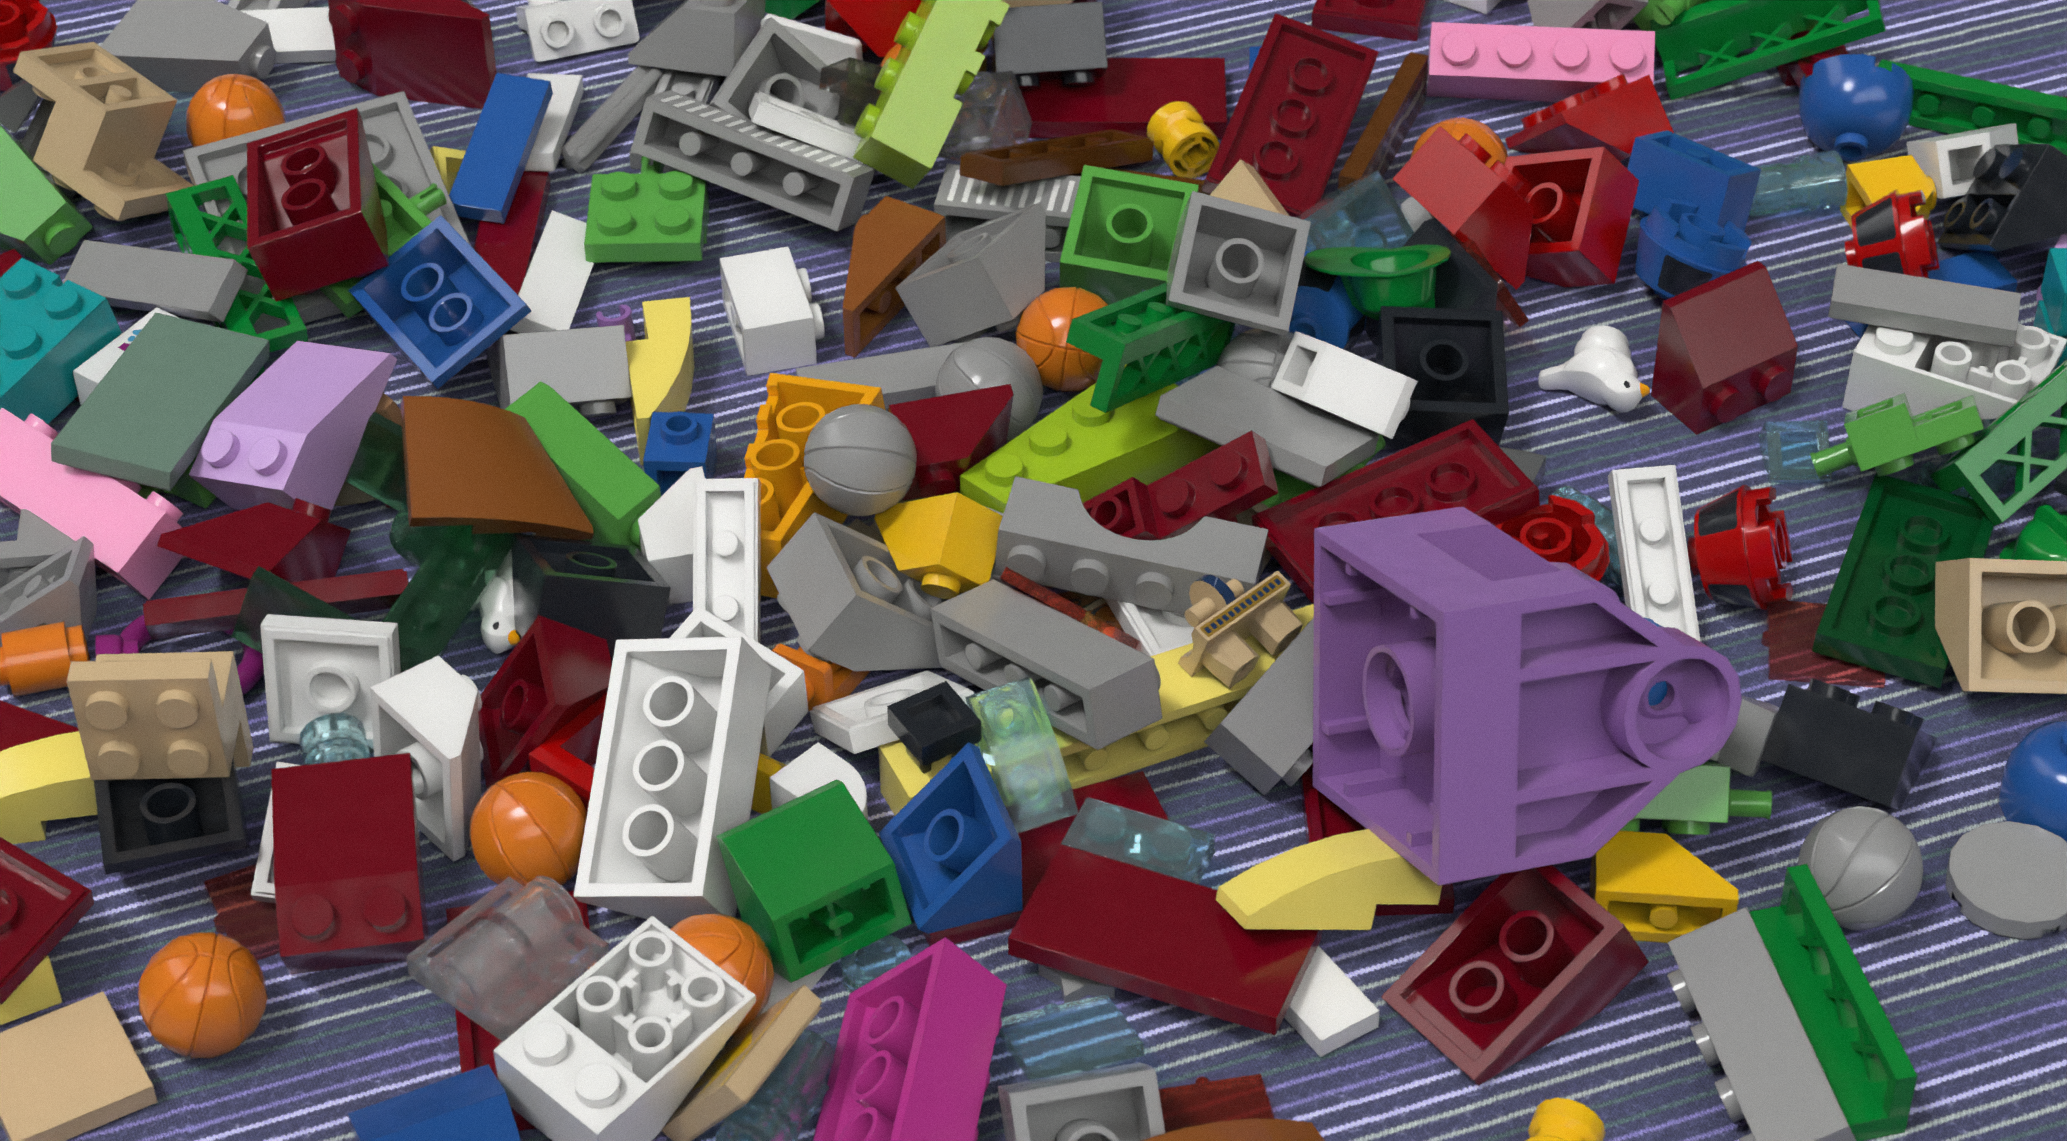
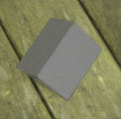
M771 17L765 21L709 105L751 121L748 112L755 93L762 92L835 119L854 88Z

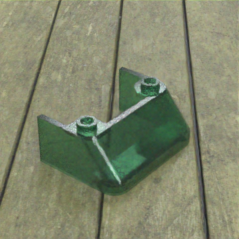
M374 411L366 424L346 482L399 511L389 531L391 545L400 556L420 567L382 621L398 623L402 673L436 656L442 658L511 556L513 533L472 534L471 525L409 527L402 426ZM258 566L252 574L232 637L263 654L260 625L267 614L346 620L356 619Z

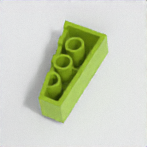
M921 0L916 14L909 12L897 31L894 42L901 45L896 60L889 57L875 81L874 88L882 91L876 105L874 106L869 103L856 124L854 134L861 137L853 158L913 189L932 169L963 104L960 100L954 98L955 94L962 96L967 91L982 65L985 55L977 52L976 49L981 51L986 46L996 27L1001 25L1010 5L1002 0Z
M1095 383L961 474L960 494L983 506L1004 513L1016 476L1078 489L1081 501L1084 503L1131 477L1148 485L1221 447V445L1174 426L1155 416L1160 396L1178 387L1174 383L1107 413L1090 406Z

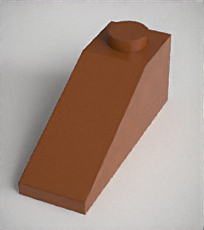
M885 196L868 214H864L858 220L853 232V244L843 301L846 355L855 358L905 306L895 287L946 244L945 216Z

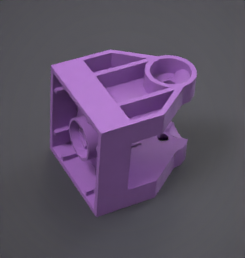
M1464 507L1314 528L1313 787L1366 829L1373 832L1380 840L1437 885L1591 858L1681 772L1704 764L1724 746L1737 724L1742 702L1739 676L1727 657L1677 628L1655 626L1618 601L1619 597L1614 590L1568 563L1548 562L1490 522ZM1665 681L1668 690L1664 700L1657 705L1650 706L1648 704L1649 691L1656 683Z

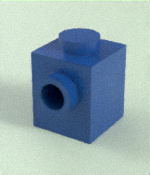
M683 411L653 412L643 464L644 472L660 486L661 496L690 468L702 467L705 479H714L718 461L714 414L688 413Z

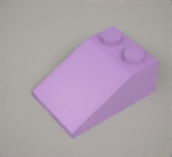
M296 341L213 420L189 476L232 509L243 510L270 502L291 510L295 498L332 510L397 358L391 353Z

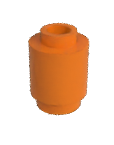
M65 621L1 633L0 686L10 685L14 697L68 687L67 677L71 662L90 661L83 626L66 627Z

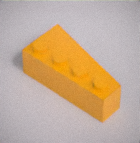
M777 373L769 374L766 384L768 398L766 404H760L756 418L758 432L755 442L749 443L744 458L746 464L744 478H758L761 481V596L777 598L779 592L766 567L814 512L839 524H843L848 514L840 513L827 506L814 494L808 483L804 471V450L810 432L825 415L841 407L853 404H868L886 410L881 387Z

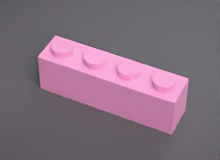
M1432 22L1429 40L1427 97L1559 102L1623 73L1628 83L1650 75L1653 82L1655 31Z
M1 408L0 502L19 515L21 509L31 511L75 541L85 536L94 544L96 566L150 600L183 558V555L157 547L161 534L182 528L177 522L183 513L154 491L151 492L147 499H144L137 494L142 488L138 483L52 462L51 442L59 433L32 413L23 421L4 408Z

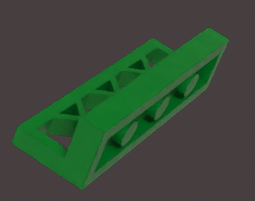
M1711 0L1684 10L1669 25H1661L1655 19L1650 20L1651 31H1655V44L1663 61L1666 88L1671 100L1886 31L1880 0ZM1866 10L1869 11V16L1847 23L1843 22L1848 16ZM1810 30L1804 37L1788 40L1795 33ZM1753 47L1757 48L1752 54L1740 58L1736 57L1740 51ZM1700 64L1704 65L1697 72L1679 77V71Z
M1884 59L1878 65V67L1885 68L1891 72L1892 63L1903 68L1912 79L1914 97L1908 125L1955 134L2016 123L2018 144H2050L2067 156L2066 97Z
M233 175L166 193L172 234L181 253L234 259L248 270L246 275L264 280L247 246L240 255L217 249L225 236L247 242V203ZM228 198L231 204L222 217L199 211L197 207L211 200L218 201ZM266 283L258 294L239 289L223 322L212 321L214 327L268 339L269 353L290 347L296 341L308 342L307 329L292 297L276 302L272 299L273 295ZM262 313L284 319L287 323L286 326L256 334L253 328ZM263 365V367L260 369V371L257 373V375L254 377V379L251 381V383L248 385V387H249L261 374H263V373L265 372V370H264V365Z
M1166 282L1072 319L1066 343L1103 360L1090 406L1107 413L1215 366L1223 349L1230 343L1235 323L1167 306Z
M2067 360L1975 436L1974 444L1960 449L1930 474V477L1942 491L1950 493L1964 487L1994 526L2003 523L2067 468ZM2061 407V418L2050 416ZM2037 426L2060 429L2059 455L2054 460L2031 457L2032 431ZM2017 444V455L2006 454ZM1994 463L2016 466L2015 493L2003 503L1980 476ZM2030 469L2041 470L2030 479Z
M1808 865L1787 867L1780 906L1749 911L1769 952L1856 1141L1905 1133L1918 1075Z

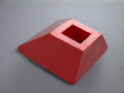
M1623 73L1591 89L1579 92L1520 119L1525 130L1505 138L1509 149L1531 154L1605 147L1619 161L1631 157L1635 137L1666 130L1673 133L1674 131L1650 75L1628 83Z

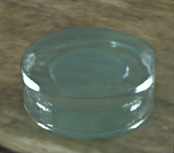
M887 935L841 958V976L845 989L852 993L911 958L908 947L899 938Z

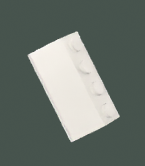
M742 636L616 640L573 896L579 902L645 919L653 916L661 923L675 925L687 917L701 914L720 913L735 918L737 902L716 836L750 820L772 671L769 665Z

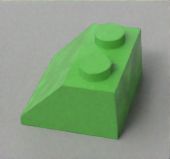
M1084 165L1060 258V288L1076 287L1078 289L1080 287L1098 295L1110 305L1166 283L1179 220L1192 191L1199 192V185Z

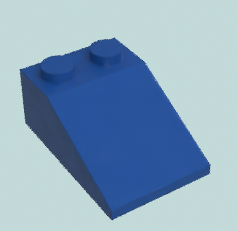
M441 215L388 258L389 266L375 270L349 290L383 334L437 389L531 312L528 305Z

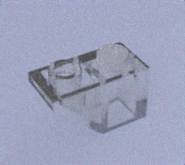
M1013 70L994 73L978 72L962 96L955 94L954 98L960 100L963 104L939 152V156L960 162V155H965V152L1027 142L1033 122Z

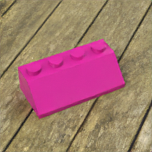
M945 937L850 993L813 1141H977L979 1135L977 1125L984 1092L990 1082L989 1068L995 1039L1002 1025L1000 1015L1007 984Z

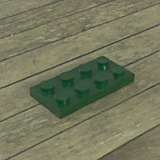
M1876 473L1818 626L1812 652L1941 688L1949 664V658L1935 629L1936 562L1966 558L1984 559L1995 526L1974 499L1886 475L1878 476Z

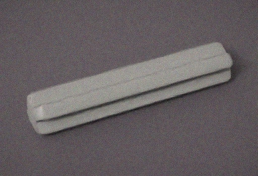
M638 65L561 148V154L564 157L562 164L568 170L573 168L579 173L587 171L643 109L646 97L654 94L662 75L658 67L651 68L650 66Z

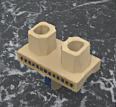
M1278 570L1245 593L1243 585L1237 579H1231L1225 583L1220 578L1209 574L1203 575L1194 581L1189 591L1192 607L1184 613L1186 621L1192 627H1195L1191 634L1193 649L1181 656L1178 664L1191 677L1206 667L1226 686L1231 688L1247 677L1255 668L1260 657L1244 641L1245 639L1253 635L1272 656L1280 654L1299 635L1303 627L1298 617L1283 601L1291 583Z

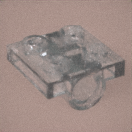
M540 875L525 886H522L511 877L506 878L407 955L406 961L411 978L504 1042L610 951L609 943L583 926L579 908L570 894L555 880Z

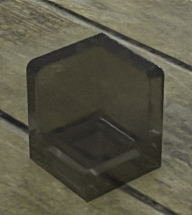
M848 57L821 68L819 90L840 95L837 118L840 125L855 129L866 106L869 103L874 106L876 105L882 91L874 88V84L883 66Z

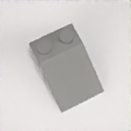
M814 512L766 567L779 592L777 600L781 607L790 615L799 634L797 637L798 644L806 654L825 662H834L853 671L943 668L939 664L930 608L949 599L937 598L925 593L921 589V582L899 572L886 544Z

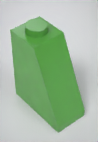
M0 124V247L7 250L15 249L20 255L51 265L64 253L73 249L93 226L46 171L33 161V156Z
M540 381L505 410L526 418L592 524L593 538L582 541L636 546L641 552L638 519L661 497L660 486L551 386Z

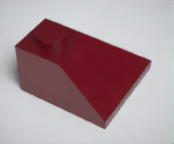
M1011 384L889 405L888 412L895 415L909 430L917 453L915 477L912 479L913 482L910 489L902 498L903 501L921 497L924 499L960 491V475L1006 444L1014 396Z
M295 498L291 510L266 502L163 533L159 538L157 547L266 585H276L335 577L351 530L328 522L332 510Z
M537 616L480 695L482 708L479 711V740L484 754L482 766L487 790L507 776L531 772L529 753L608 692L612 662L606 639L546 617Z

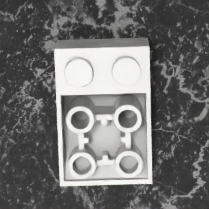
M2018 324L2014 346L2009 348L1869 325L1853 352L1842 407L1854 411L1905 393L1914 416L1973 395L1982 420L1997 419L2054 371L2066 348L2067 339L2047 333L2038 327Z
M651 916L493 1050L498 1080L506 1091L510 1106L552 1141H652L657 1137L756 1003V995L663 923Z

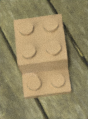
M95 42L20 52L13 72L33 85L32 90L38 96L55 102L33 158L35 163L52 174V179L55 183L66 189L78 192L94 204V209L100 215L115 221H125L129 218L168 211L166 193L193 186L154 158L176 105V98Z
M234 651L97 654L95 661L71 662L67 685L91 780L229 777L233 757L236 767H250L254 747Z

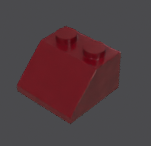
M1759 261L1753 262L1669 298L1662 303L1651 396L1696 435L1722 423H1728L1742 414L1769 402L1777 401L1791 393L1798 345L1766 266Z

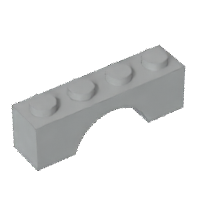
M1015 476L998 529L994 575L1184 615L1185 611L1192 607L1189 595L1190 586L1203 575L1211 574L1220 578L1225 583L1231 579H1237L1243 585L1244 593L1258 584L1268 529L1204 516L1193 528L1172 538L1163 540L1131 539L1115 534L1098 524L1084 508L1078 489Z

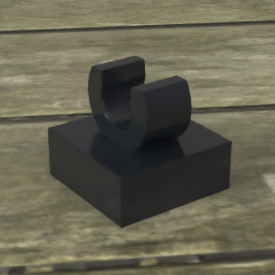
M947 681L887 706L888 726L906 746L908 756L924 774L931 771V763L949 755L953 758L968 742L976 744L982 741L980 719Z

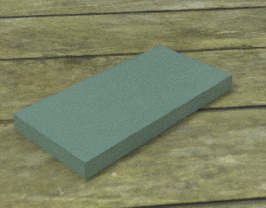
M155 312L51 442V461L171 491L199 453L213 420L245 391L268 360L269 340Z

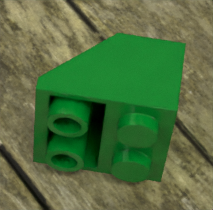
M838 779L716 836L742 921L755 930L765 942V947H768L772 958L774 972L791 983L912 924L894 861L845 784Z

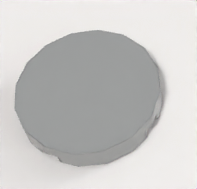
M2011 821L1983 824L1963 834L1951 849L1945 887L1950 898L1954 894L1956 900L1962 904L1960 912L1972 923L1997 935L2020 939L2040 938L2043 936L2044 930L2054 929L2060 926L2058 931L2060 932L2067 928V842L2060 836L2036 825Z

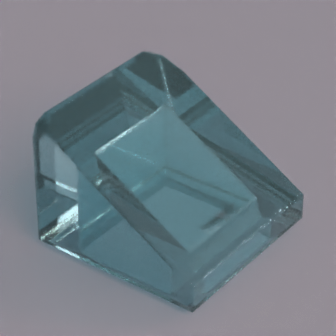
M1827 420L1765 422L1759 433V445L1769 483L1831 482L1832 473L1823 475L1821 478L1818 477L1810 455L1812 452L1816 453L1830 448Z

